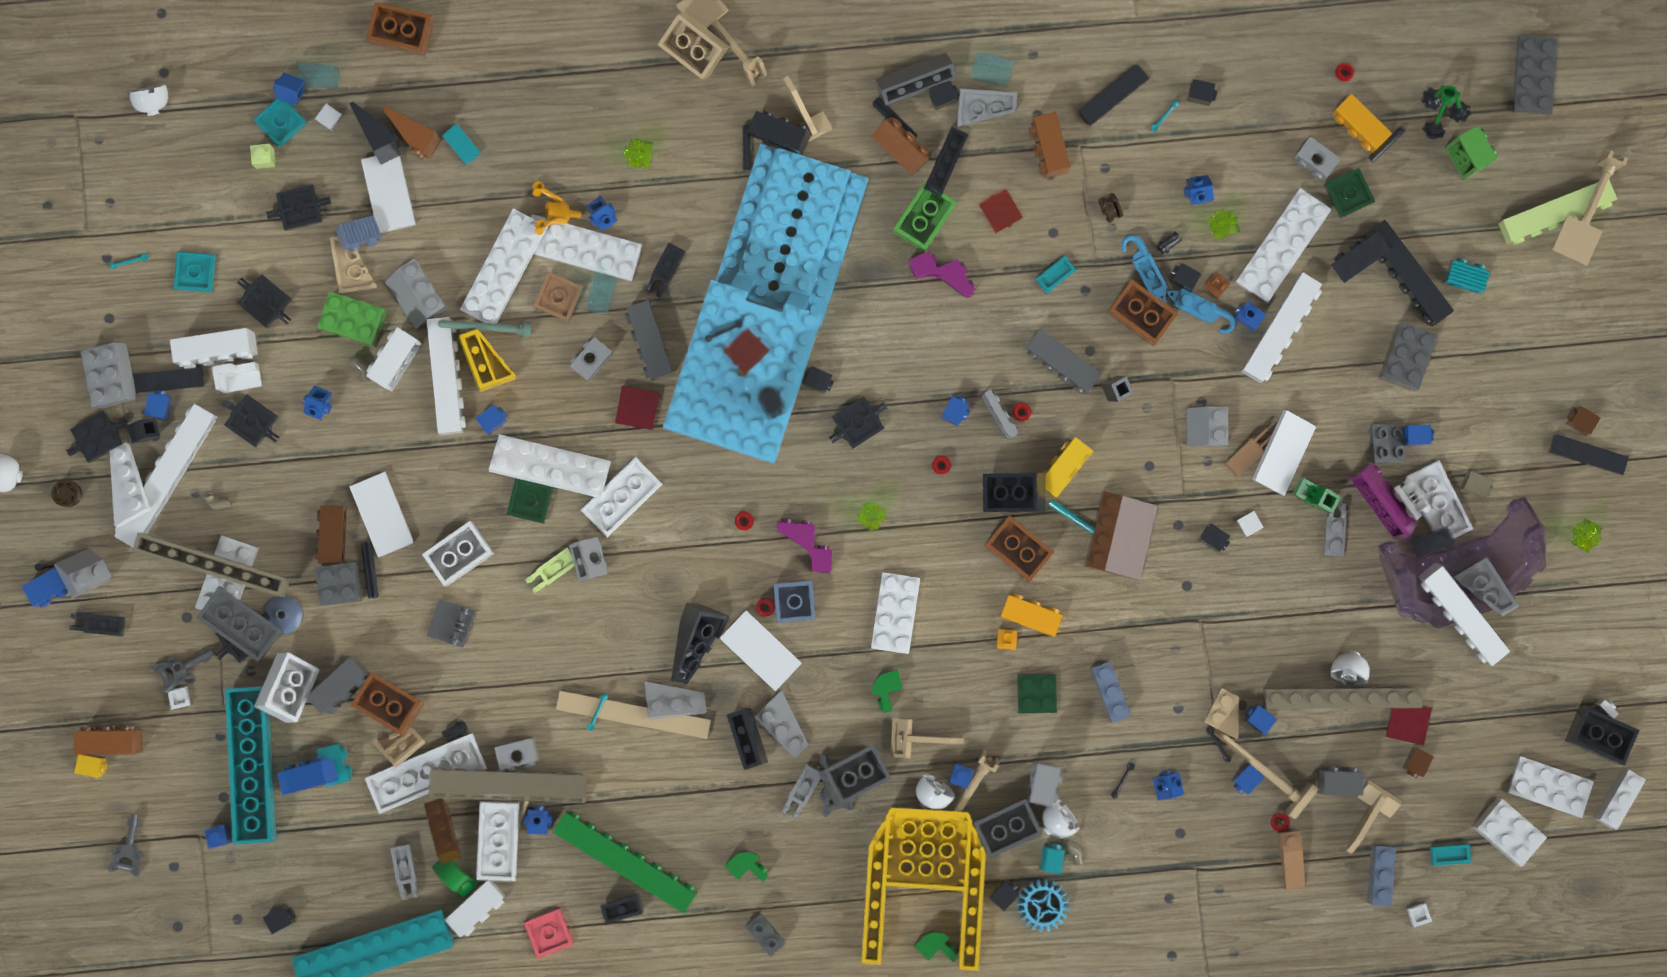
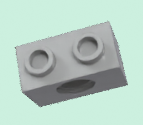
M1311 136L1294 157L1300 167L1308 168L1312 171L1311 174L1319 180H1325L1341 160V158ZM1312 156L1319 157L1320 164H1315L1312 161Z
M595 337L592 340L589 338L584 343V350L580 355L578 353L575 354L570 361L572 363L570 367L588 382L594 378L613 355V352ZM588 354L595 355L593 363H586L585 358Z
M598 537L569 545L579 582L608 574L607 564L604 561Z
M534 738L495 747L499 769H505V772L517 770L516 766L524 764V768L536 765L535 761L539 760ZM515 750H519L522 753L520 761H516L513 758Z

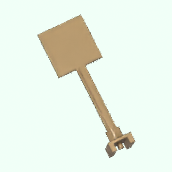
M682 0L676 5L681 13L686 12L705 28L712 26L743 62L744 72L752 86L755 85L754 78L760 73L764 77L767 76L763 61L758 56L754 60L749 58L719 23L718 19L729 11L721 0Z
M1613 151L1607 152L1599 157L1596 165L1603 167L1602 175L1582 220L1579 221L1567 215L1552 248V251L1585 266H1588L1603 232L1589 223L1610 176L1616 170L1625 166L1628 160L1627 157L1620 160L1613 158Z
M1216 730L1213 733L1240 756L1247 759L1255 769L1287 794L1292 803L1284 813L1289 817L1296 819L1319 790L1309 782L1306 783L1300 792L1295 788H1291L1228 736Z
M985 749L982 750L979 755L980 765L977 768L978 771L969 784L968 789L965 790L953 809L954 812H962L979 783L990 770L996 772L999 767V758L996 757L993 762L991 757H986L987 751Z

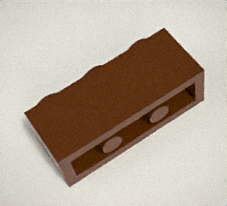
M320 506V510L317 511V521H320L319 529L316 530V540L319 541V545L315 550V559L318 560V564H344L347 507Z
M443 798L424 803L437 857L442 863L461 858L448 804Z

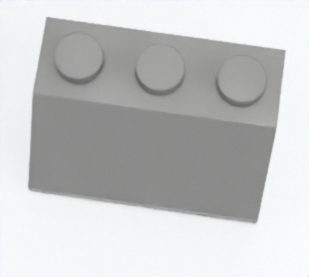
M415 259L398 268L385 281L416 330L425 325L427 319H434L448 310Z

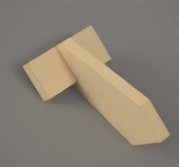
M789 76L784 77L785 87L803 120L800 124L806 126L811 134L808 142L832 130V125L823 111L810 118Z
M893 718L891 757L911 758V742L964 744V738L913 736L912 719Z
M1370 780L1364 786V796H1358L1359 799L1369 804L1370 807L1349 839L1347 851L1351 854L1362 842L1379 811L1391 818L1402 803L1401 800Z

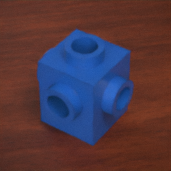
M1208 174L1186 179L1184 195L1185 198H1189L1191 205L1214 201L1213 184Z
M602 196L585 206L591 214L588 217L594 227L598 225L602 231L618 221L614 215L617 211L611 203L607 204Z
M313 386L303 399L302 405H305L303 413L322 420L324 415H328L332 408L330 403L332 392Z
M1171 770L1159 772L1160 776L1153 778L1158 801L1184 795L1179 772L1171 773Z
M533 806V809L528 810V814L524 815V825H527V834H548L549 826H552V814H549V810H544L545 806ZM536 817L540 818V823L536 821Z

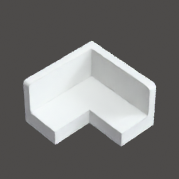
M256 362L240 365L229 363L212 367L215 388L223 393L262 386L259 364Z

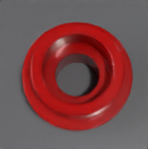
M1341 63L1335 69V76L1341 82H1348L1354 76V69L1348 63ZM1341 70H1345L1347 76H1343Z
M1017 403L1012 409V415L1017 421H1026L1031 416V408L1026 403ZM1024 409L1025 415H1019L1018 410Z
M938 456L932 462V469L936 474L944 475L951 469V462L945 456ZM943 462L945 468H938V463Z
M743 511L736 515L735 525L738 529L746 531L753 526L754 519L749 512ZM742 518L748 519L746 525L741 524Z
M761 598L756 604V610L759 615L768 617L774 613L775 604L770 598ZM765 603L769 605V610L767 611L762 609V605Z
M1277 813L1271 818V827L1276 832H1285L1290 827V819L1286 814ZM1282 820L1284 821V824L1282 826H1278L1277 822Z

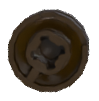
M1113 192L1108 194L1106 198L1101 197L1098 199L1101 211L1107 217L1108 223L1114 221L1115 218L1123 217L1121 205Z
M61 480L53 486L51 496L57 505L73 507L80 502L82 490L73 481Z

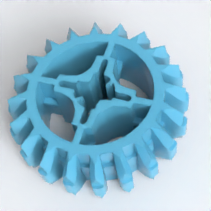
M1038 879L1036 880L1037 886L1034 887L1033 883L1030 882V890L1026 887L1023 888L1026 895L1020 893L1019 897L1023 898V901H1017V904L1023 907L1018 908L1017 911L1018 913L1024 912L1020 916L1021 920L1028 918L1025 921L1026 926L1030 925L1031 922L1033 923L1031 926L1032 930H1035L1038 925L1039 932L1043 931V926L1046 927L1047 932H1050L1049 925L1057 929L1055 922L1058 921L1060 924H1063L1060 917L1067 918L1068 915L1063 913V910H1069L1068 906H1064L1065 903L1069 902V899H1062L1066 892L1059 893L1062 888L1060 885L1054 889V881L1047 886V879H1044L1043 885H1041ZM1039 890H1046V893L1039 899L1031 897L1032 894ZM1052 892L1058 899V909L1050 905ZM1046 901V905L1051 909L1047 908L1040 911L1041 908L1037 903ZM1028 902L1036 906L1034 919L1029 915ZM1045 913L1055 914L1050 920L1040 921Z

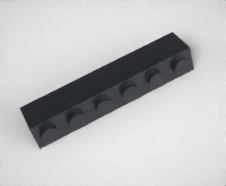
M1383 220L1363 235L1365 238V235L1372 230L1377 232L1381 229L1394 248L1379 258L1378 261L1381 264H1385L1390 277L1398 281L1400 290L1410 297V303L1416 310L1419 309L1422 313V319L1427 325L1434 326L1454 312V309L1386 220Z

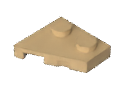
M1220 688L1203 722L1238 739L1239 697Z
M411 727L404 737L398 733H393L388 738L382 740L374 739L372 743L397 768L424 745L425 741Z

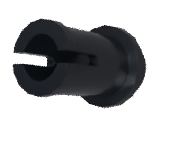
M1174 231L1163 241H1158L1159 244L1156 246L1160 253H1169L1172 247L1182 241L1181 237L1176 238L1179 236L1177 232Z
M457 720L454 725L442 731V735L447 737L445 739L447 742H450V740L461 733L465 734L468 728L463 720Z

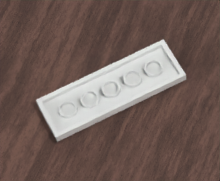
M1300 188L1235 283L1267 304L1332 209Z
M513 208L460 308L461 311L483 323L497 324L544 233L542 235L535 233L536 220Z
M532 214L531 218H533L536 221L540 219L548 221L545 220V217L537 216L534 214ZM554 224L547 226L548 228L533 254L632 282L643 245L570 224Z
M499 434L489 466V472L601 498L611 461Z
M471 733L402 762L397 768L393 766L365 778L379 814L429 794L430 770H435L438 767L446 768V770L463 768L466 771L488 769L474 734Z

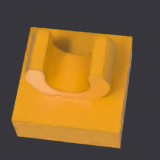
M998 629L996 648L1016 650L1017 631Z

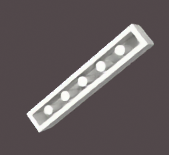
M1303 272L1298 276L1241 370L1242 373L1258 383L1269 380L1273 373L1271 368L1274 364L1277 365L1283 357L1280 354L1283 348L1287 349L1293 340L1290 338L1293 332L1297 333L1302 325L1300 320L1303 315L1307 316L1312 309V306H1310L1313 299L1317 300L1322 292L1320 290L1322 286L1320 282Z
M450 317L427 319L438 434L464 433L463 428H466L465 416H462L461 409H464L463 397H460L459 390H462V380L458 378L457 372L460 371V361L456 359V352L459 351L457 340L454 341V333H457V329L440 328L438 326L440 320L452 321Z
M1435 562L1418 576L1422 581L1420 584L1427 593H1432L1433 597L1431 599L1438 607L1442 606L1444 608L1443 614L1449 621L1453 620L1456 623L1454 628L1460 635L1464 634L1467 637L1466 643L1471 649L1475 648L1479 652L1477 657L1483 663L1487 662L1493 666L1510 652L1442 565Z

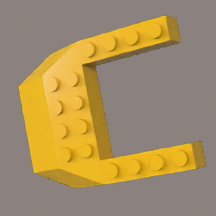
M890 808L869 844L862 963L881 964L886 886L962 891L958 968L959 970L979 971L986 853L968 812Z

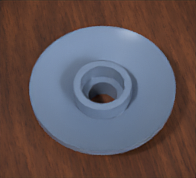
M288 596L275 597L266 605L264 610L271 617L268 620L283 630L281 634H289L295 631L301 624L303 617L300 604ZM281 611L285 613V617L282 619L279 618Z

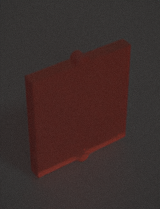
M1007 189L995 196L991 195L990 199L979 204L995 233L1007 227L1010 228L1012 224L1023 218Z
M747 328L723 352L733 361V365H737L747 374L770 350L761 342L760 337L757 338Z

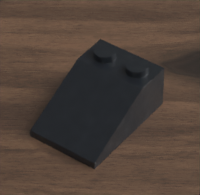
M349 103L380 164L382 165L400 156L399 148L402 146L394 131H389L383 122L356 103Z

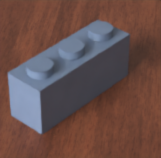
M1111 661L1091 667L1090 669L1109 721L1114 723L1130 717Z
M1371 845L1367 901L1371 905L1392 906L1396 850L1394 847Z

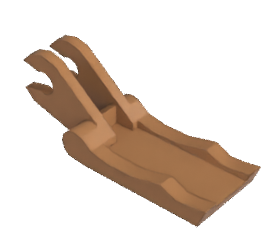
M1268 426L1256 438L1252 437L1225 463L1237 477L1243 474L1264 454L1265 449L1263 446L1270 440L1273 433L1261 444L1257 440L1269 430Z

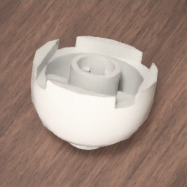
M166 84L146 86V88L128 91L132 106L139 112H147L148 116L159 114V110L164 108L168 101Z
M0 454V492H8L15 488L17 482L21 483L23 471H19V464L13 457Z
M1351 651L1339 655L1334 660L1330 673L1331 677L1339 683L1347 685L1348 681L1354 683V687H1361L1368 683L1370 667L1368 662L1359 653Z
M926 773L921 777L916 786L919 804L925 810H942L951 803L955 794L946 783L943 782L941 785L935 781L937 777Z
M1058 799L1057 803H1053V807L1047 806L1042 814L1043 829L1048 835L1052 834L1054 837L1063 839L1079 831V827L1075 826L1078 822L1073 813L1066 805L1061 806L1059 804L1061 801Z

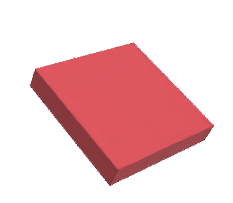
M561 908L523 922L537 959L574 944Z

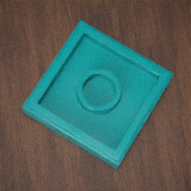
M275 99L253 119L279 148L285 145L308 124L290 103Z
M177 251L173 289L213 293L216 255Z

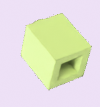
M270 144L250 146L251 163L256 169L276 167L274 148Z

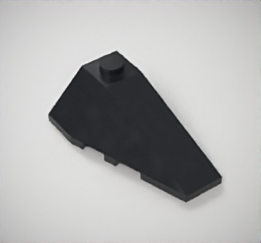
M686 603L679 624L671 676L672 682L688 684L701 665L700 660L704 654L710 652L712 649L710 646L715 638L719 639L729 617L728 615L704 605Z

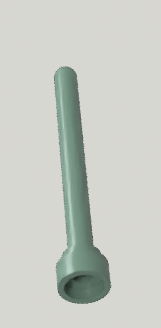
M440 320L438 322L440 328L478 329L481 331L518 333V335L528 338L531 336V322H523V324L519 325Z

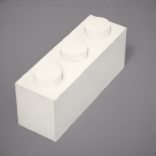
M1622 769L1593 819L1610 829L1617 830L1646 779L1630 770Z
M488 880L445 921L460 938L464 934L468 937L476 929L474 925L478 921L482 924L490 916L488 912L492 908L497 910L504 903L502 899L506 895L492 880Z

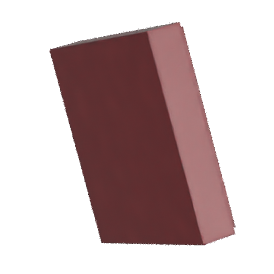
M622 386L615 424L653 430L660 392Z
M1422 706V708H1391L1385 737L1424 746L1432 708Z

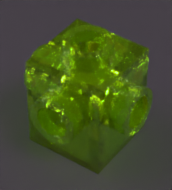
M630 139L629 147L625 146L624 158H627V166L650 168L653 142Z
M1224 209L1213 213L1214 217L1208 219L1215 241L1241 232L1233 210L1227 212Z
M875 502L863 504L864 508H860L861 513L857 514L859 524H863L864 528H868L869 531L880 529L879 525H883V520H886L884 508L880 509V505H875ZM871 513L875 515L873 521L868 519V515Z
M1585 518L1581 524L1577 523L1573 528L1572 532L1574 535L1571 543L1588 553L1594 546L1596 547L1600 543L1602 528L1597 523Z

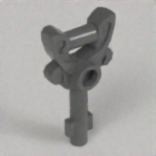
M204 649L198 652L199 655L184 663L180 659L169 657L168 663L153 665L151 668L160 674L164 682L162 684V692L168 693L177 684L183 685L186 682L185 677L188 675L187 669L201 662L206 663L211 660L210 657L214 656L212 649L207 651ZM168 669H171L173 671L172 679H170L169 674L167 672Z
M828 754L820 755L821 769L825 770L831 767L832 761L831 758H828ZM826 786L823 789L824 792L819 794V799L824 801V817L829 816L832 811L841 808L853 810L851 801L839 807H836L834 803H829V800L832 798Z
M131 813V818H128L127 826H129L126 844H121L112 850V854L115 857L109 865V872L121 869L130 871L135 877L140 876L139 860L143 858V853L138 851L139 848L133 845L136 828H139L141 821L138 820L139 814ZM127 857L132 860V863L121 862L120 859Z

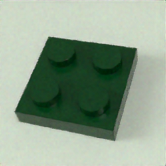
M1360 168L1324 184L1340 219L1376 202Z
M515 478L506 515L545 524L553 487Z
M1056 674L1017 675L1018 714L1057 713Z

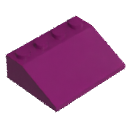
M1370 463L1349 477L1394 540L1406 538L1413 532L1417 526L1415 518H1411L1403 507L1404 502H1399L1392 492L1393 487L1387 480H1383L1381 477L1382 472L1376 465L1373 466Z

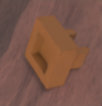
M1215 272L1203 288L1218 299L1230 283L1219 273Z

